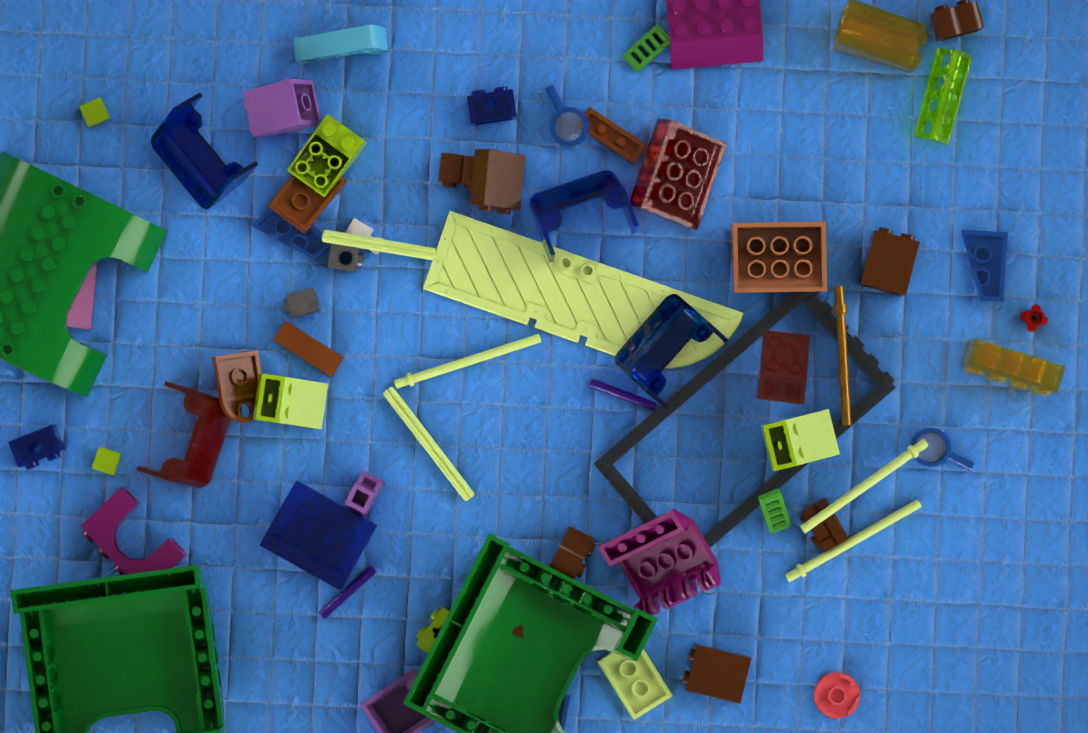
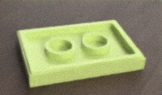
M644 649L637 661L613 652L597 660V663L633 720L673 696Z

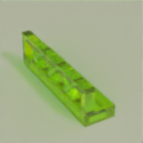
M937 48L914 137L933 140L941 145L949 146L972 60L970 55L961 50ZM951 55L949 64L943 68L941 64L943 56ZM943 76L944 84L937 90L936 82ZM937 98L939 102L938 107L931 112L929 109L930 104ZM931 120L933 124L931 133H923L925 124Z

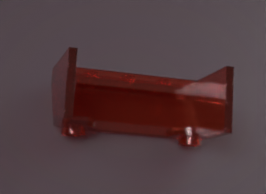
M165 381L164 386L186 393L183 402L185 410L192 415L198 416L184 461L170 458L163 463L161 471L145 465L137 466L136 470L168 481L196 488H204L212 480L231 420L223 413L219 397Z

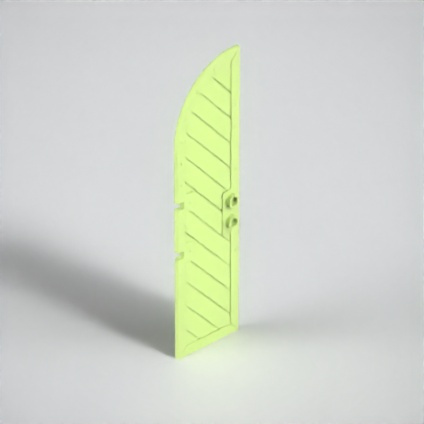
M449 211L436 249L435 258L431 263L423 287L424 290L524 325H528L530 318L536 319L534 328L576 343L579 342L580 335L588 337L585 344L587 347L639 365L659 369L680 368L692 365L711 356L730 339L744 315L740 311Z

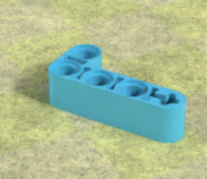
M364 25L293 39L295 62L297 64L360 53L381 54L388 52L386 28L378 25Z

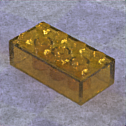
M976 338L967 341L960 367L966 368L965 373L975 376L986 374L988 375V380L997 383L1008 381L1010 382V387L1020 390L1031 388V393L1043 397L1050 396L1052 393H1058L1065 370L1063 365Z

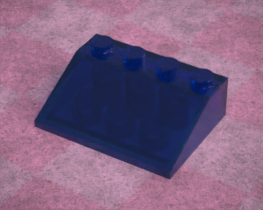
M296 480L259 546L341 591L378 525Z

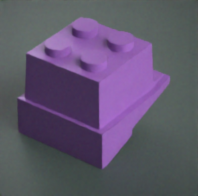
M414 668L361 702V708L378 733H420L436 722L403 704L418 675Z

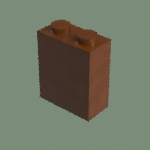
M475 149L470 205L479 206V211L493 212V209H497L498 214L511 215V211H520L526 155L493 149Z
M879 227V230L872 231L858 285L902 297L906 296L920 241L914 240L915 236L901 233V236L892 234V230Z
M696 643L695 648H690L687 661L691 662L689 671L685 670L682 684H685L686 691L741 704L751 657Z

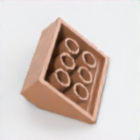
M826 222L732 223L731 256L734 293L827 292Z

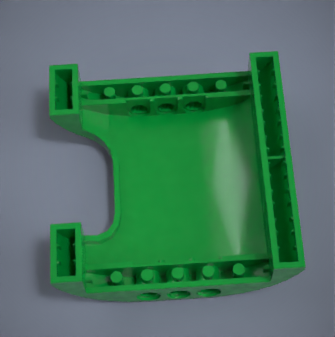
M1 151L0 359L53 384L88 397L108 355L88 345H83L72 337L67 327L69 311L89 270L96 262L102 259L115 258L148 272L168 231Z
M489 533L403 704L457 733H566L559 723L558 711L584 658L594 651L605 650L637 661L658 618L638 608L632 609L509 547L510 543ZM523 625L524 639L512 634L515 627Z
M199 565L10 590L13 614L20 613L35 733H89L92 725L105 717L148 711H161L169 715L175 723L177 733H225L223 692L214 623L206 583Z

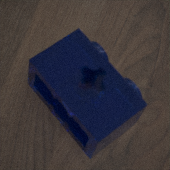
M507 86L494 88V92L485 93V90L472 91L471 95L467 96L472 126L517 119L513 89L508 90ZM490 100H493L494 104H499L495 106L493 111H490L489 107H485L489 105Z
M56 425L46 426L8 442L18 468L26 467V470L39 466L38 461L47 458L48 462L61 457V452L66 451ZM42 444L43 448L39 450L40 453L34 452L33 449L36 448L37 445Z

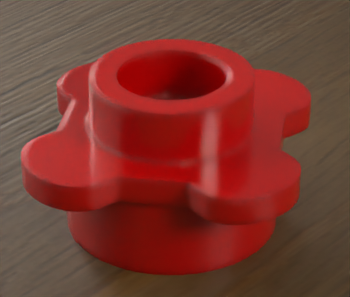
M1036 304L1027 312L1023 311L1020 314V319L1025 321L1027 330L1030 332L1036 331L1037 327L1046 325L1048 322V318L1044 316L1041 307Z

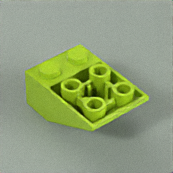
M327 114L287 171L325 198L353 164L368 142Z
M261 373L258 379L253 420L322 430L328 384Z
M829 409L761 425L772 471L840 454Z

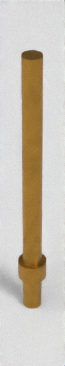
M834 286L835 305H833V314H836L842 426L851 425L845 320L847 304L844 303V286Z

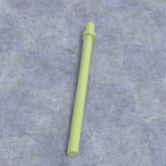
M539 334L415 374L410 372L406 374L407 376L394 380L396 389L407 385L412 387L415 386L414 383L541 343V338Z
M922 439L913 446L909 445L904 453L800 525L802 531L807 533L908 460L917 458L919 456L918 453L928 447V443Z
M918 499L914 500L828 551L821 553L802 565L799 563L795 569L786 573L785 577L788 582L800 576L802 578L805 577L806 573L921 508Z

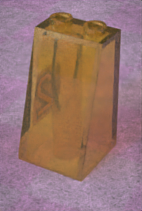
M848 0L843 7L831 50L911 73L914 68H919L922 55L919 54L921 45L925 46L928 38V33L925 32L927 25L856 0Z

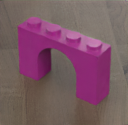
M125 487L120 488L80 526L84 530L82 534L90 542H96L100 547L98 551L106 559L110 557L115 563L114 568L121 575L174 568L188 554L173 538L166 540L152 555L142 560L132 559L120 550L116 537L118 527L140 505Z

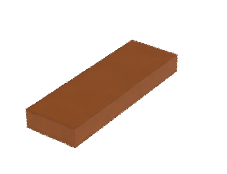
M589 107L585 113L589 122L588 135L634 165L647 145ZM582 120L576 126L580 130L583 128Z
M284 321L273 339L331 377L344 359V357L287 321Z

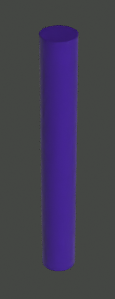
M595 379L591 380L589 386L595 390L652 411L655 410L657 402Z
M369 566L320 610L319 614L324 619L328 617L376 573L374 568Z

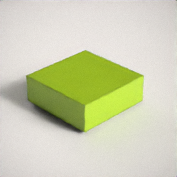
M101 97L79 106L89 128L111 119Z
M99 446L92 469L115 475L122 453Z

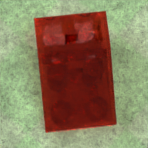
M763 330L755 399L804 405L810 335Z

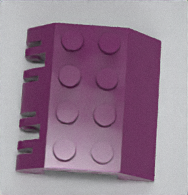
M665 0L670 39L671 70L763 62V30L760 0Z
M675 509L598 546L609 566L619 563L640 600L633 607L652 616L660 613V604L667 610L671 606L697 596V584L702 592L721 584L718 561L694 520Z

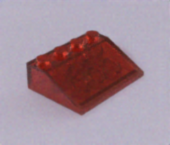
M657 118L628 206L698 230L727 143L676 121Z

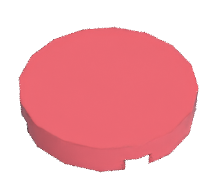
M831 672L822 676L816 683L814 701L817 708L824 715L833 719L843 718L851 715L857 709L860 702V690L856 681L849 675L842 672Z

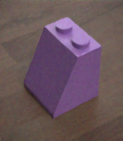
M290 78L243 92L244 107L247 110L248 127L252 137L265 138L318 127L322 122L313 80Z

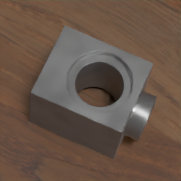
M331 244L328 268L357 272L358 267L362 268L363 254H360L359 248ZM346 252L351 253L352 262L348 265H343L340 262L341 255Z
M313 287L286 294L287 300L284 301L287 314L291 313L293 318L321 311L316 290Z

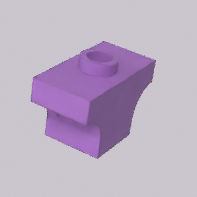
M363 470L345 502L346 505L342 513L363 523L384 480Z

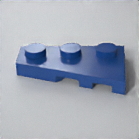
M270 208L251 225L314 260H317L331 247V243L322 241V233L314 225L303 234Z
M961 230L980 301L1003 302L1008 232Z

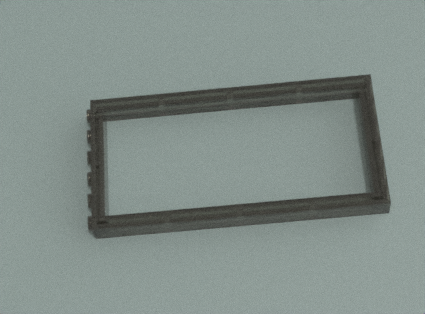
M792 292L593 463L644 523L657 516L612 464L799 303L802 302L837 342L836 318L832 314L833 308L826 301L822 303L817 297L819 292ZM847 324V355L875 387L850 408L851 425L842 426V416L832 423L836 439L896 388L892 384L895 382L893 377L887 371L883 373L878 367L879 361L871 353L867 355L862 349L864 344L857 336L852 337L847 332L849 330ZM808 463L775 472L703 535L708 546L711 548L760 505L758 496L780 488Z

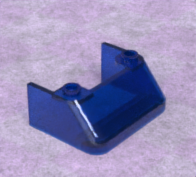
M198 93L172 109L151 137V145L198 205L203 209H209L242 184L257 167L258 163L254 161L245 168L237 162L225 165L198 132L202 127V117L194 109L195 105L202 98V94Z
M603 170L538 192L531 197L529 208L549 263L554 261L555 252L548 233L560 227L562 222L561 210L603 196L608 207L623 209L631 234L637 232L639 224L628 194L612 171Z
M671 294L662 301L617 352L615 363L648 395L667 409L669 405L658 396L666 385V377L661 373L691 338L701 343L706 341L714 332L725 343L729 339L679 295Z

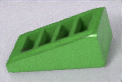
M657 24L622 56L638 73L670 46L669 36ZM657 34L664 43L660 45L653 35ZM647 40L655 46V51L647 45ZM640 46L649 54L647 58L638 49ZM635 52L643 62L639 64L631 54Z
M779 488L758 496L765 524L771 534L791 526Z

